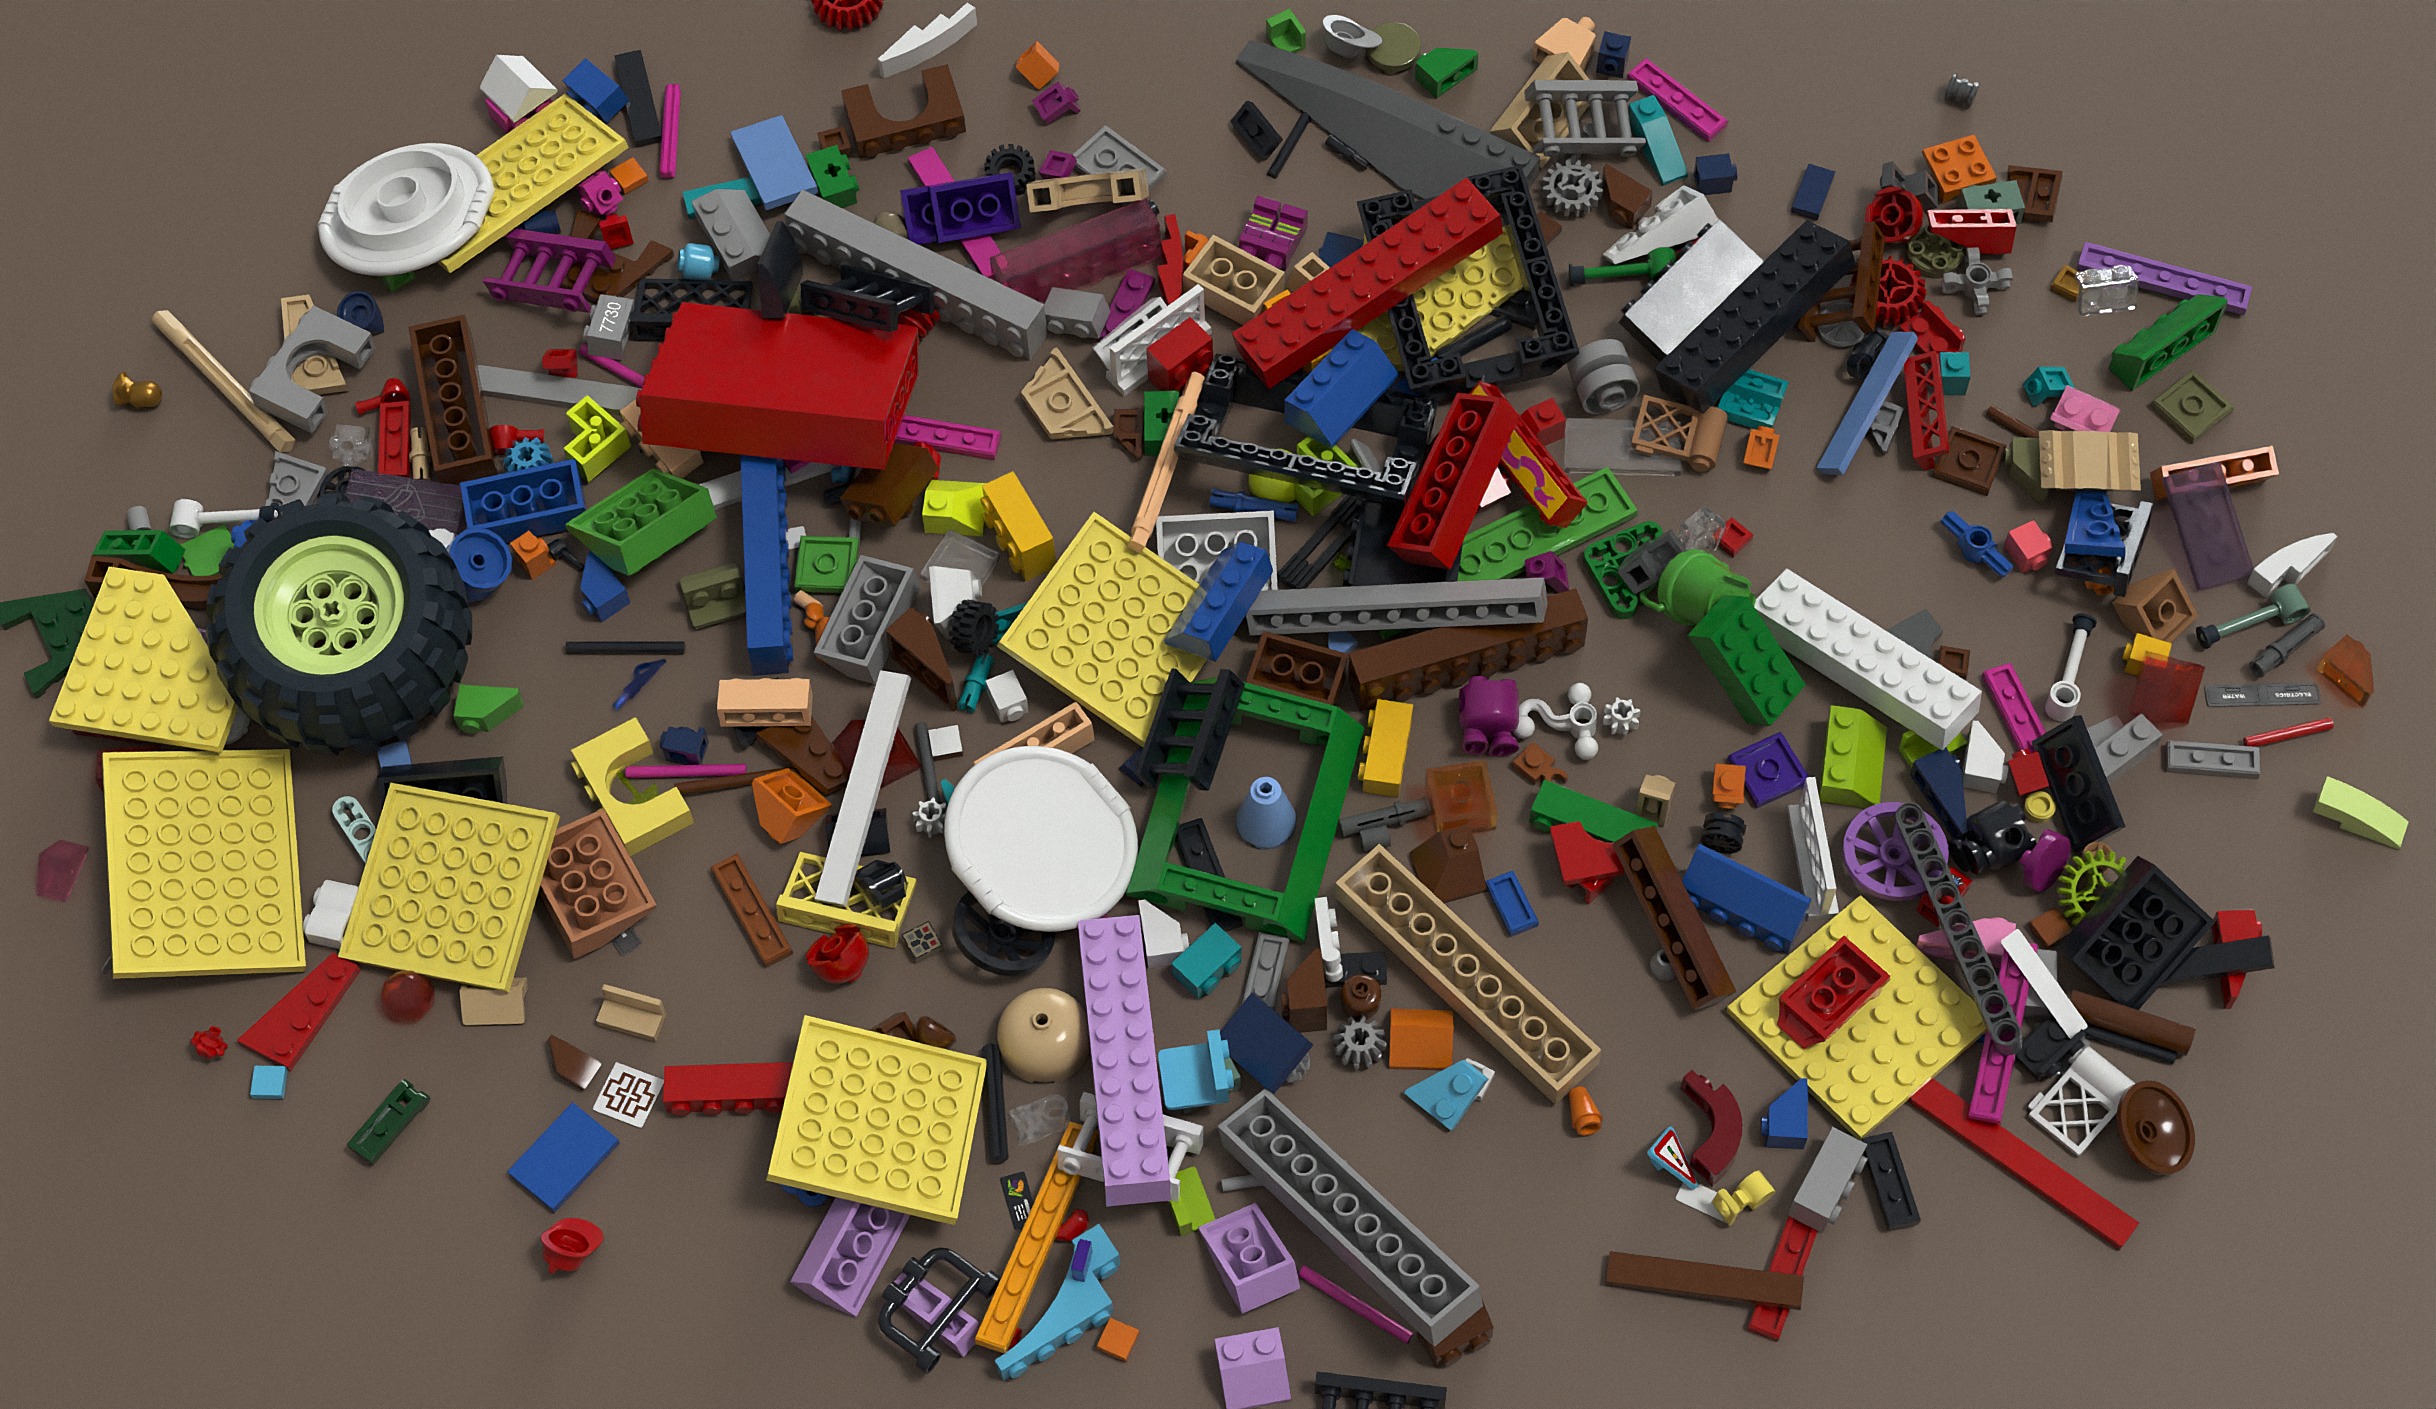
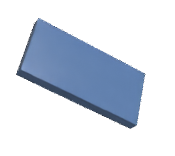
M782 115L730 132L731 139L765 210L793 202L802 190L813 195L818 193L817 185Z

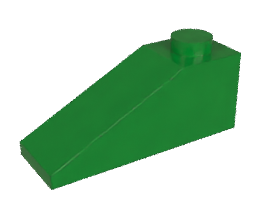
M113 530L103 532L92 555L121 558L139 566L174 574L181 563V558L186 549L163 530Z

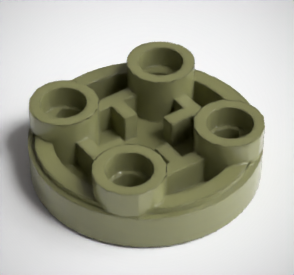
M1387 22L1372 30L1382 38V44L1378 47L1366 48V54L1371 63L1382 69L1386 75H1395L1398 71L1411 67L1420 57L1421 41L1417 32L1410 26L1399 22Z
M1929 223L1908 241L1906 248L1908 263H1913L1914 270H1920L1921 275L1930 278H1943L1944 273H1954L1960 267L1964 255V245L1932 233Z

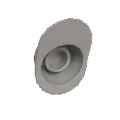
M1330 15L1323 19L1322 25L1327 31L1325 39L1327 47L1344 58L1357 56L1362 48H1374L1382 44V38L1378 34L1360 26L1349 18Z

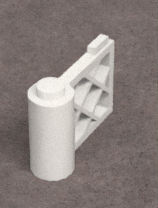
M2090 1046L2085 1050L2081 1048L2073 1057H2070L2068 1062L2072 1065L2045 1096L2040 1092L2027 1107L2031 1110L2028 1117L2077 1157L2085 1151L2117 1114L2119 1100L2125 1090L2131 1085L2136 1084ZM2071 1080L2080 1088L2081 1099L2063 1100L2062 1087ZM2085 1092L2092 1098H2086ZM2058 1093L2059 1100H2052ZM2099 1103L2109 1111L2103 1119L2088 1120L2087 1104ZM2082 1104L2084 1120L2066 1121L2064 1105ZM2046 1106H2059L2061 1122H2048L2039 1113ZM2097 1125V1126L2090 1132L2089 1126ZM2085 1126L2086 1138L2079 1146L2067 1137L2066 1127ZM2062 1127V1133L2056 1128Z

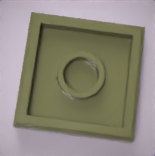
M2191 370L2154 399L2151 407L2192 444L2230 415L2235 408L2194 370Z

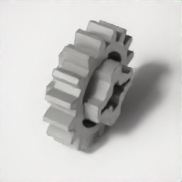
M1566 160L1565 166L1562 167L1561 164L1556 163L1555 171L1552 169L1547 170V177L1543 178L1542 196L1547 197V206L1554 204L1555 213L1562 209L1566 217L1570 212H1574V215L1579 217L1581 210L1589 214L1590 206L1597 208L1598 200L1602 199L1603 180L1598 179V171L1591 172L1590 164L1582 167L1581 160H1578L1575 165H1571L1570 160Z

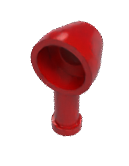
M391 378L385 382L380 396L362 402L357 401L355 405L359 415H364L365 412L380 408V403L409 401L410 403V394L400 379Z
M495 425L489 429L494 452L498 454H505L506 448H514L513 440L516 442L523 441L525 436L529 441L537 437L541 443H544V429L518 430V428L511 425Z

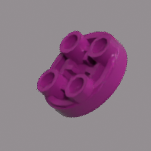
M2050 829L2043 831L2039 842L2033 850L2025 851L2021 857L2020 865L2025 868L2024 884L2037 892H2042L2056 882L2063 872V867L2067 864L2070 854V841L2067 837Z

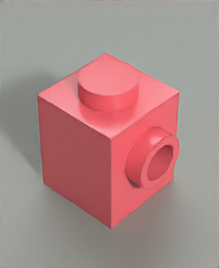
M2034 520L2009 531L2004 544L2005 549L2022 573L2031 569L2036 571L2043 568L2048 563L2053 548L2050 537L2040 530Z

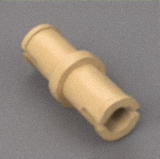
M417 427L410 430L411 452L409 453V461L412 463V484L420 487V476H423V487L431 484L430 462L432 461V455L429 451L427 429L421 427V438H418Z

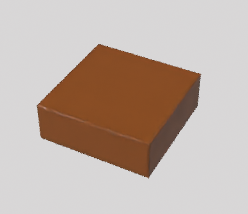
M2056 907L2033 919L2028 925L2046 950L2063 941L2073 930Z

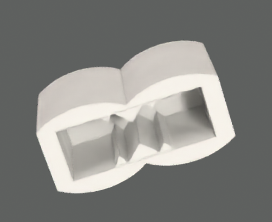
M325 880L322 887L317 888L313 900L316 906L311 915L308 914L305 917L303 923V931L309 943L336 949L341 948L358 892V886Z

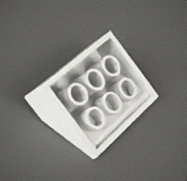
M1274 511L1157 517L1158 556L1199 585L1222 550L1239 542H1244L1267 550L1273 573L1261 591L1278 590Z

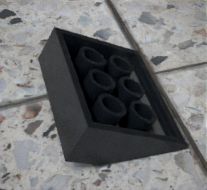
M2137 856L2056 950L2115 1002L2139 1010L2211 928L2215 921L2155 864Z

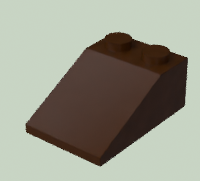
M910 607L886 629L891 658L954 712L957 709L954 683L935 634L933 622L925 613L921 612L919 614Z

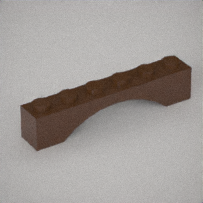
M92 555L84 581L93 597L97 598L108 567L163 574L184 607L207 609L210 585H217L218 579L223 578L220 574L189 576L166 573L139 566L121 558Z

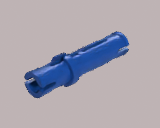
M1216 488L1212 489L1210 507L1235 510V513L1274 511V518L1296 522L1299 504L1245 495L1244 491L1234 493Z

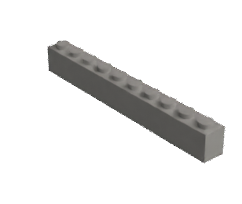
M1544 577L1267 590L1259 593L1247 612L1246 618L1250 635H1262L1263 631L1274 634L1541 623L1544 622L1548 601Z

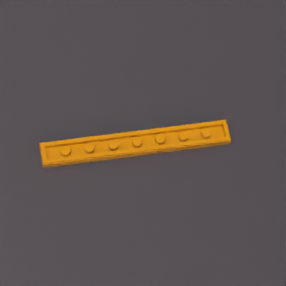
M1069 1121L1059 1145L1073 1148L1083 1125ZM1094 1130L1085 1150L1086 1153L1092 1154L1099 1138V1130ZM1057 1151L975 1337V1344L1006 1354L1082 1178L1081 1175L1068 1174L1064 1170L1058 1169Z

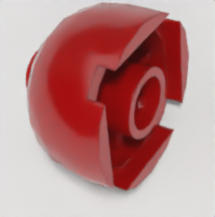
M1887 187L1878 191L1874 195L1876 197L1872 203L1867 205L1865 222H1875L1885 236V243L1902 244L1910 241L1919 232L1923 224L1924 211L1921 202L1913 193L1900 187Z
M845 924L834 928L836 934L829 938L825 934L822 935L806 953V958L809 961L807 962L821 980L827 983L841 984L854 982L862 975V971L869 959V946L865 937L855 924Z

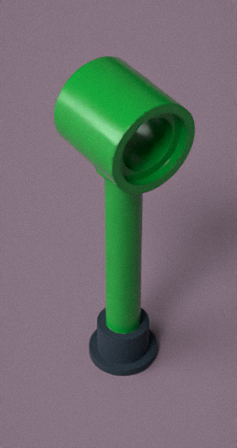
M1669 247L1653 249L1647 255V263L1593 268L1569 264L1570 286H1574V283H1585L1586 279L1649 274L1650 281L1653 280L1656 283L1662 277L1659 272L1669 261H1672L1674 264L1676 263L1675 251Z

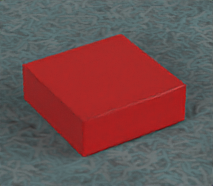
M1731 517L1712 535L1711 540L1734 558L1753 540L1754 534Z

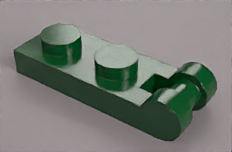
M406 1079L402 1080L352 1137L347 1146L371 1165H374L418 1112L423 1111L427 1107L431 1099L430 1096L423 1091H416L414 1085ZM405 1099L410 1101L406 1107H403L401 1104H399L402 1100Z

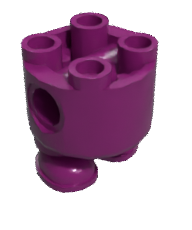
M1474 676L1469 679V684L1460 689L1459 725L1463 730L1461 750L1464 753L1473 755L1485 753L1489 746L1487 739H1492L1488 750V755L1509 756L1519 750L1516 738L1511 736V733L1519 725V690L1516 688L1515 680L1502 679L1495 681L1487 680L1483 676Z

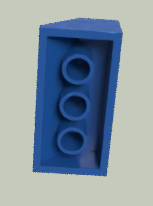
M1351 329L1285 399V423L1332 449L1396 381L1399 373L1376 341Z
M1239 542L1222 550L1165 638V644L1216 662L1273 573L1267 550L1244 542Z
M1701 844L1698 845L1682 880L1696 910L1699 909L1709 914L1710 918L1718 923H1727L1737 928L1738 932L1746 937H1755L1765 942L1766 946L1774 951H1783L1787 954L1805 923L1811 903V898Z

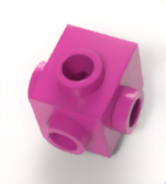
M596 171L575 185L582 197L580 199L582 206L587 212H592V214L607 216L618 208L617 204L623 200L619 193L621 191L619 184L613 177L610 178L606 171Z

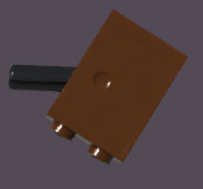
M894 443L885 470L863 468L852 483L824 490V500L828 505L842 502L846 508V513L856 521L862 520L879 525L895 526L904 514H910L913 511L912 503L939 468L927 448Z

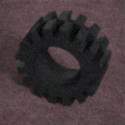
M1004 144L1000 145L999 152L994 148L991 151L992 156L987 155L986 163H984L985 175L1000 174V169L1004 166L1016 165L1021 171L1013 177L1015 192L1019 191L1021 195L1025 194L1026 184L1035 181L1036 175L1034 160L1030 156V152L1027 149L1023 152V148L1020 145L1014 149L1013 144H1008L1009 149H1005Z
M969 599L961 601L962 604L956 606L958 612L953 611L954 621H950L949 626H953L952 630L949 631V636L953 637L950 640L951 645H954L953 648L958 652L982 656L984 653L987 654L989 652V647H993L994 642L992 640L997 639L998 634L995 633V629H999V624L996 623L999 617L998 614H995L997 610L995 607H992L991 603Z

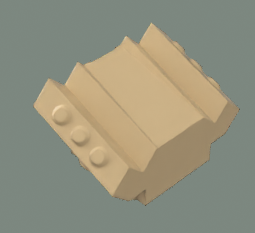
M2039 431L2041 488L2056 489V491H2141L2138 433Z

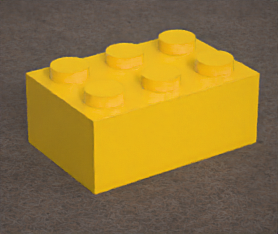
M1014 471L982 485L983 498L980 501L985 510L982 513L984 521L989 529L994 528L998 534L995 537L1002 551L1007 550L1011 556L1009 562L1013 571L1016 574L1020 572L1026 582L1051 570L1056 564L1053 536Z

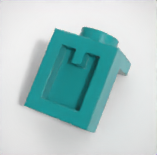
M2037 367L2023 383V387L2033 406H2039L2047 397H2062L2067 385L2075 388L2065 367Z

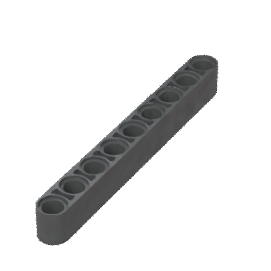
M1904 803L1899 806L1895 815L1902 840L1994 1047L2002 1055H2014L2019 1052L2023 1043L2018 1021L1922 808L1916 803ZM1908 817H1916L1918 819L1916 823L1911 825L1903 823ZM1921 843H1927L1930 845V847L1925 851H1918L1915 849V847ZM1936 869L1942 872L1940 876L1935 878L1927 876L1931 870ZM1945 896L1954 898L1950 904L1944 905L1938 902ZM1955 923L1966 925L1965 929L1959 932L1950 929ZM1968 950L1978 952V955L1972 959L1962 956ZM1981 977L1991 980L1986 986H1978L1975 984V981ZM1996 1004L2003 1007L2002 1011L1997 1014L1987 1012L1991 1005ZM2006 1032L2015 1034V1038L2009 1042L1999 1039L2001 1034Z

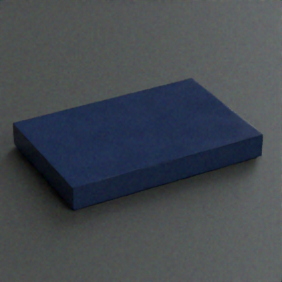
M1254 993L1248 996L1220 1031L1221 1040H1227L1229 1056L1273 1094L1276 1093L1314 1045Z

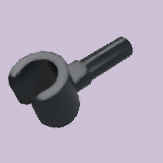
M556 539L547 545L550 550L549 554L554 560L563 556L565 560L579 571L584 569L585 566L571 555L561 539Z

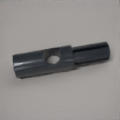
M1330 135L1327 138L1326 146L1336 153L1342 154L1343 158L1349 162L1351 161L1362 170L1367 169L1364 165L1369 166V162L1359 156L1355 150L1348 148L1344 142L1338 140L1334 135Z

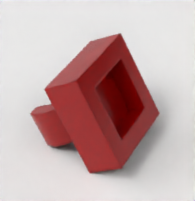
M617 213L606 216L607 220L599 222L603 239L610 249L634 244L626 215L618 217Z

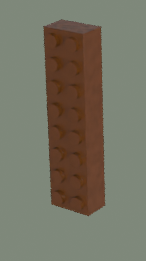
M1577 589L1547 596V609L1544 622L1439 627L1349 653L1348 682L1359 711L1366 709L1376 710L1378 699L1403 702L1414 695L1421 693L1431 694L1445 686L1452 684L1454 686L1462 685L1474 676L1490 677L1497 671L1508 668L1512 670L1518 669L1525 663L1536 660L1546 661L1556 654L1578 651L1581 647L1585 646L1588 616Z

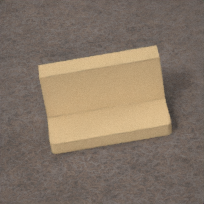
M527 977L513 978L509 993L463 984L460 989L462 1023L464 1025L523 1024L525 1021L524 997L528 990Z
M604 984L601 991L605 999L596 1019L597 1025L656 1042L667 1015L662 1001Z

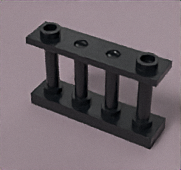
M849 265L841 266V281L832 285L810 280L800 283L801 307L803 311L890 333L898 330V314L909 309L930 315L934 313L933 286Z
M1171 668L1141 757L1137 763L1135 775L1150 789H1155L1161 774L1184 775L1198 790L1209 791L1245 684L1230 669H1220L1215 684L1190 683L1177 669ZM1187 695L1211 696L1206 710H1182ZM1178 721L1202 722L1197 737L1173 736ZM1169 748L1193 749L1188 763H1166L1164 761Z
M1316 1371L1315 1394H1321V1397L1324 1398L1322 1409H1336V1401L1340 1397L1353 1398V1401L1356 1402L1355 1409H1369V1404H1372L1373 1401L1386 1402V1405L1389 1406L1388 1409H1402L1405 1405L1418 1406V1409H1445L1447 1387Z

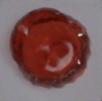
M402 969L385 980L380 994L381 1008L385 1015L394 1022L421 1019L434 1006L435 989L431 984V980L425 975L412 970Z

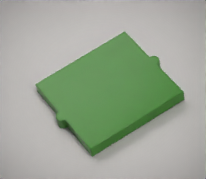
M223 524L181 544L186 549L183 554L186 561L184 566L186 569H190L193 576L220 574L219 563L229 547L234 548V543L231 541V535L226 525Z

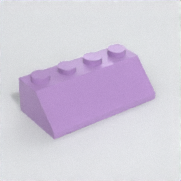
M836 1197L790 1282L813 1299L852 1317H857L910 1215Z

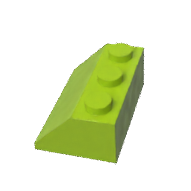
M1833 705L1830 707L1826 721L1821 767L1820 802L1859 808H1868L1880 804L1887 727L1861 709Z

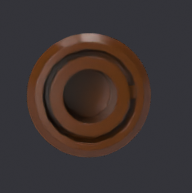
M927 1016L919 1018L915 1031L918 1043L948 1050L957 1041L955 1034L936 1020Z

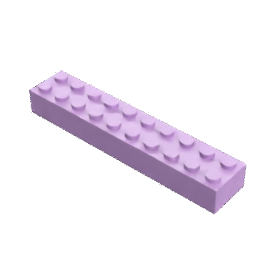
M1132 915L1078 921L1079 947L1106 1207L1171 1200L1170 1174L1140 916Z

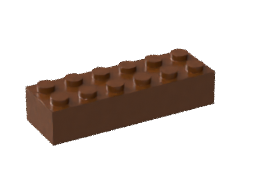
M465 314L408 327L434 471L441 488L498 475L472 332Z

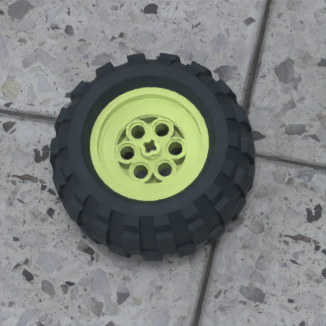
M343 493L321 494V498H318V503L305 506L300 499L279 506L282 515L268 523L264 519L259 518L244 530L247 541L241 548L235 546L232 549L229 547L218 565L219 573L223 579H218L217 585H210L207 599V615L212 624H206V636L209 654L216 664L218 677L238 708L252 723L264 727L270 736L295 748H298L301 742L305 743L309 750L316 754L339 756V751H344V747H352L357 754L363 755L380 751L381 741L396 735L400 742H403L419 732L416 723L426 714L437 717L449 703L450 695L447 688L449 685L453 686L454 682H461L468 663L469 656L465 646L471 645L472 614L468 607V593L452 557L443 543L431 536L425 525L403 510L396 515L389 504L379 499L363 495L362 500L356 499L352 503ZM368 616L374 617L371 623L361 624L364 618ZM326 640L322 647H313L317 641ZM348 641H357L352 648L344 649V645Z

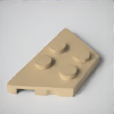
M1057 347L1054 348L1046 364L1039 367L1034 379L1028 382L1021 391L1022 399L1049 438L1062 439L1114 433L1111 422Z

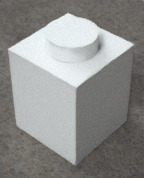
M1013 670L985 681L987 695L1001 723L1008 720L1016 721L1029 712L1027 698Z

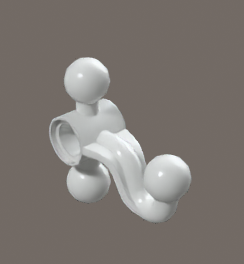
M1584 683L1573 684L1568 691V698L1574 706L1571 708L1570 714L1561 716L1554 715L1550 707L1540 699L1525 700L1519 705V725L1513 734L1521 739L1528 738L1533 734L1535 724L1528 717V713L1534 710L1539 712L1548 726L1555 730L1570 731L1578 739L1574 747L1578 757L1585 760L1592 759L1598 752V744L1592 738L1596 732L1597 713L1595 708L1588 703L1592 694L1590 688ZM1583 718L1589 720V722L1581 724L1577 720Z

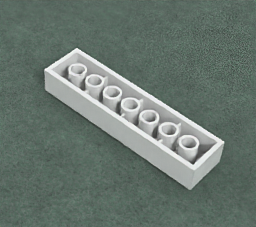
M1786 569L1756 599L1754 608L1780 647L1909 730H1913L1917 735L1942 751L1979 713L1981 690L1789 569Z

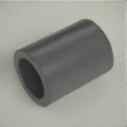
M1386 825L1359 831L1363 852L1373 850L1378 844L1382 847L1391 846Z

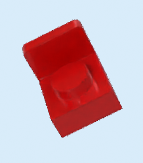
M548 349L542 357L543 369H548L549 375L576 378L578 376L576 349Z

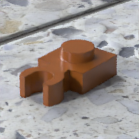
M1534 742L1513 761L1512 767L1534 785L1540 780L1544 781V779L1550 782L1553 779H1559L1564 784L1568 780V775L1564 770L1552 768L1555 765V759Z

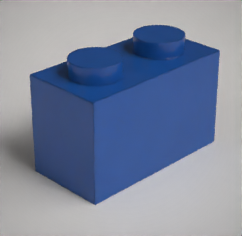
M586 58L562 80L569 89L566 94L577 103L582 102L586 110L595 117L601 118L605 123L630 101L618 84Z

